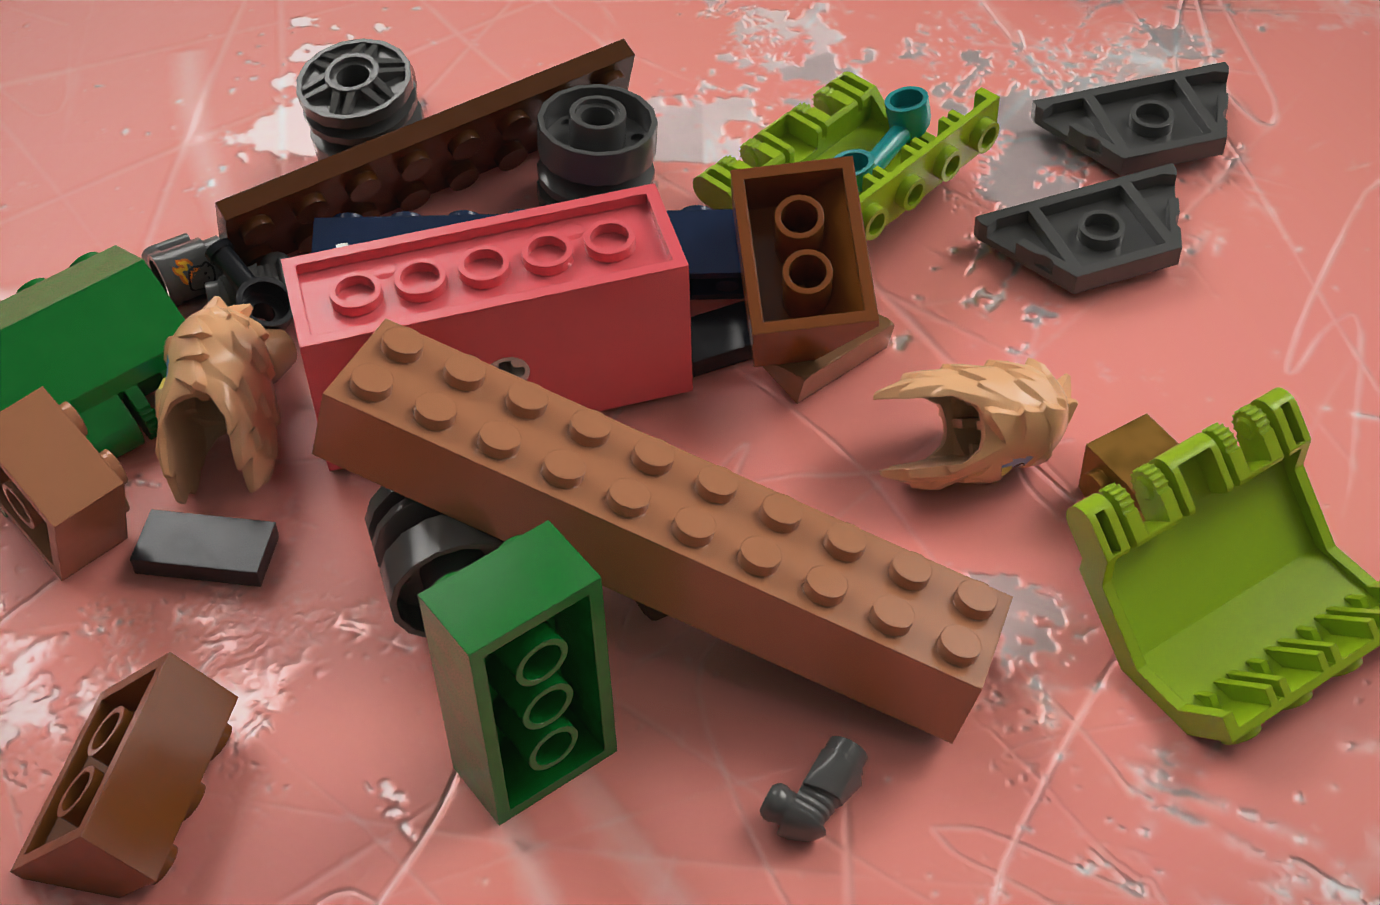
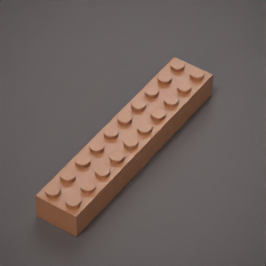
M387 318L322 394L312 455L502 541H506L516 535H523L549 520L601 576L602 586L953 744L983 689L1013 596L992 588L982 581L965 576L929 560L917 552L902 548L866 532L854 524L839 520L788 495L781 494L751 481L723 466L715 465L670 445L660 438L652 437L607 417L597 410L589 409L544 389L536 383L526 381L481 361L473 355L463 353Z

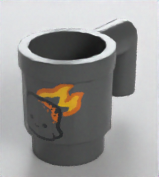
M184 233L151 245L143 250L141 258L144 259L176 307L186 301L207 294L205 282L218 280L219 276L223 275L217 266L210 264L205 257V252L209 246L220 239L217 235L205 240H201L198 237L191 240L189 235Z

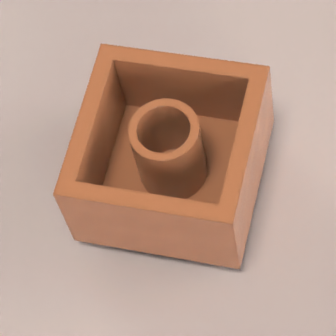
M42 386L0 411V507L60 580L63 581L128 538L126 512L130 510V506L125 497L124 484L128 482V477L120 462L109 450L104 449L98 452L85 437L88 435L87 427L74 407L66 401L58 405Z

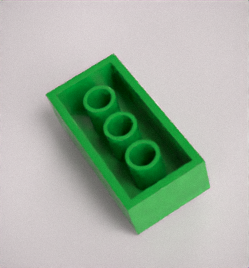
M549 520L523 535H516L507 539L495 551L460 571L444 575L432 587L418 594L453 768L499 826L617 752L602 579Z

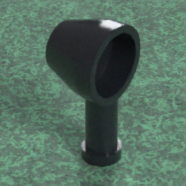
M228 238L219 239L210 245L205 252V257L210 264L217 266L236 290L237 295L234 305L250 303L253 310L249 318L261 323L265 329H281L285 331L293 320L286 284L271 277H255L234 251L235 246Z

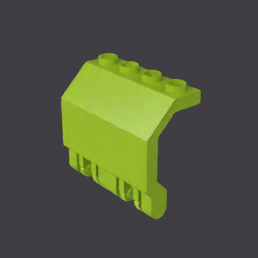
M843 72L813 94L814 98L812 100L815 107H811L810 104L807 105L805 102L803 104L799 103L791 111L785 113L754 135L752 139L750 138L740 146L741 150H739L743 161H737L735 157H731V155L727 157L726 155L715 165H712L693 179L695 194L704 204L714 210L732 209L730 170L829 159L851 149H862L870 152L889 130L885 101L882 95L872 83L851 72ZM981 87L975 92L973 109L965 116L952 109L948 112L947 118L943 116L939 119L937 137L925 132L920 138H913L910 143H906L901 147L899 153L885 169L877 165L873 168L872 175L867 173L863 176L862 192H859L866 241L877 238L885 226L906 210L914 209L925 195L943 181H950L961 167L978 154L986 153L993 146L1000 129L997 123L1000 96Z
M1280 387L1270 390L1251 401L1248 405L1234 411L1235 414L1232 415L1233 421L1231 423L1234 425L1233 430L1237 432V439H1235L1234 433L1229 430V427L1226 428L1223 423L1219 425L1217 422L1203 429L1202 433H1196L1153 458L1148 463L1134 469L1133 473L1130 474L1132 477L1130 482L1133 485L1132 489L1136 492L1135 497L1145 518L1144 522L1138 508L1134 506L1135 501L1132 500L1131 494L1126 491V488L1121 487L1120 484L1116 485L1115 482L1098 490L1099 493H1093L1072 505L1066 511L1068 526L1082 557L1079 568L1121 670L1187 735L1218 740L1225 745L1239 744L1254 738L1261 732L1262 723L1280 711L1293 709L1305 704L1313 697L1312 690L1332 677L1342 676L1358 669L1363 664L1362 657L1380 646V581H1376L1335 545L1304 467V461L1312 440L1297 401L1291 393Z

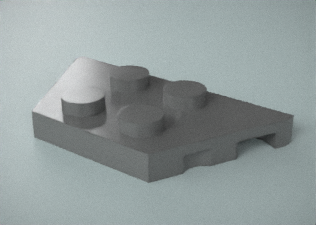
M1226 62L1033 100L1031 119L1038 126L1120 176L1170 163L1179 164L1222 155L1227 140L1228 120L1226 119V113L1228 109V93H1226L1229 66Z
M1173 163L979 215L975 217L974 235L981 242L1073 294L1178 265L1182 250L1181 228L1177 225L1180 214L1179 198L1175 197L1177 169Z

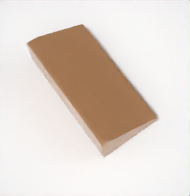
M878 314V327L816 360L763 366V368L798 404L887 348L895 325L887 317Z

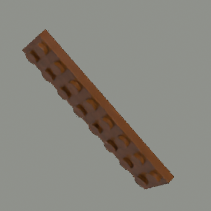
M623 38L215 202L219 238H228L235 246L234 251L247 267L255 263L259 266L262 258L270 252L279 251L287 255L299 250L303 254L312 253L314 218H332L336 214L346 212L356 213L363 217H380L397 208H401L402 211H413L424 205L431 194L448 187L453 191L466 189L478 179L479 174L499 167L502 171L514 169L526 159L529 153L538 150L537 116L543 102L555 93L577 85L603 84L628 90L635 54Z

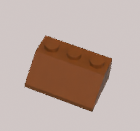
M853 156L730 170L732 210L753 366L763 367L813 361L878 327L879 315Z
M171 652L101 692L10 872L25 880L115 898L123 897L149 884L155 885L161 881L176 859L178 847L173 842L182 822L192 815L204 796L206 786L201 780L209 762L222 751L231 736L232 726L227 722L239 697Z

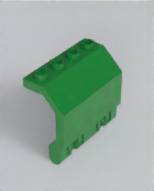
M117 245L100 253L89 252L78 257L69 268L47 279L36 278L22 285L16 294L0 301V411L43 386L58 405L66 401L74 407L87 427L88 435L85 437L98 452L107 449L116 458H119L145 444L139 426L149 439L152 440L157 437L158 419L156 418V411L151 407L145 396L158 390L162 379L166 377L167 366L164 361L165 340L169 336L174 335L178 327L185 321V318L144 259ZM0 507V512L4 515V517H9Z

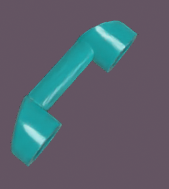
M907 86L889 93L885 98L889 130L870 152L862 149H851L833 157L853 156L858 192H862L863 176L869 173L872 175L873 168L877 165L885 169L899 153L901 147L906 143H910L915 137L920 138L926 132L931 121V108L928 92L925 89Z

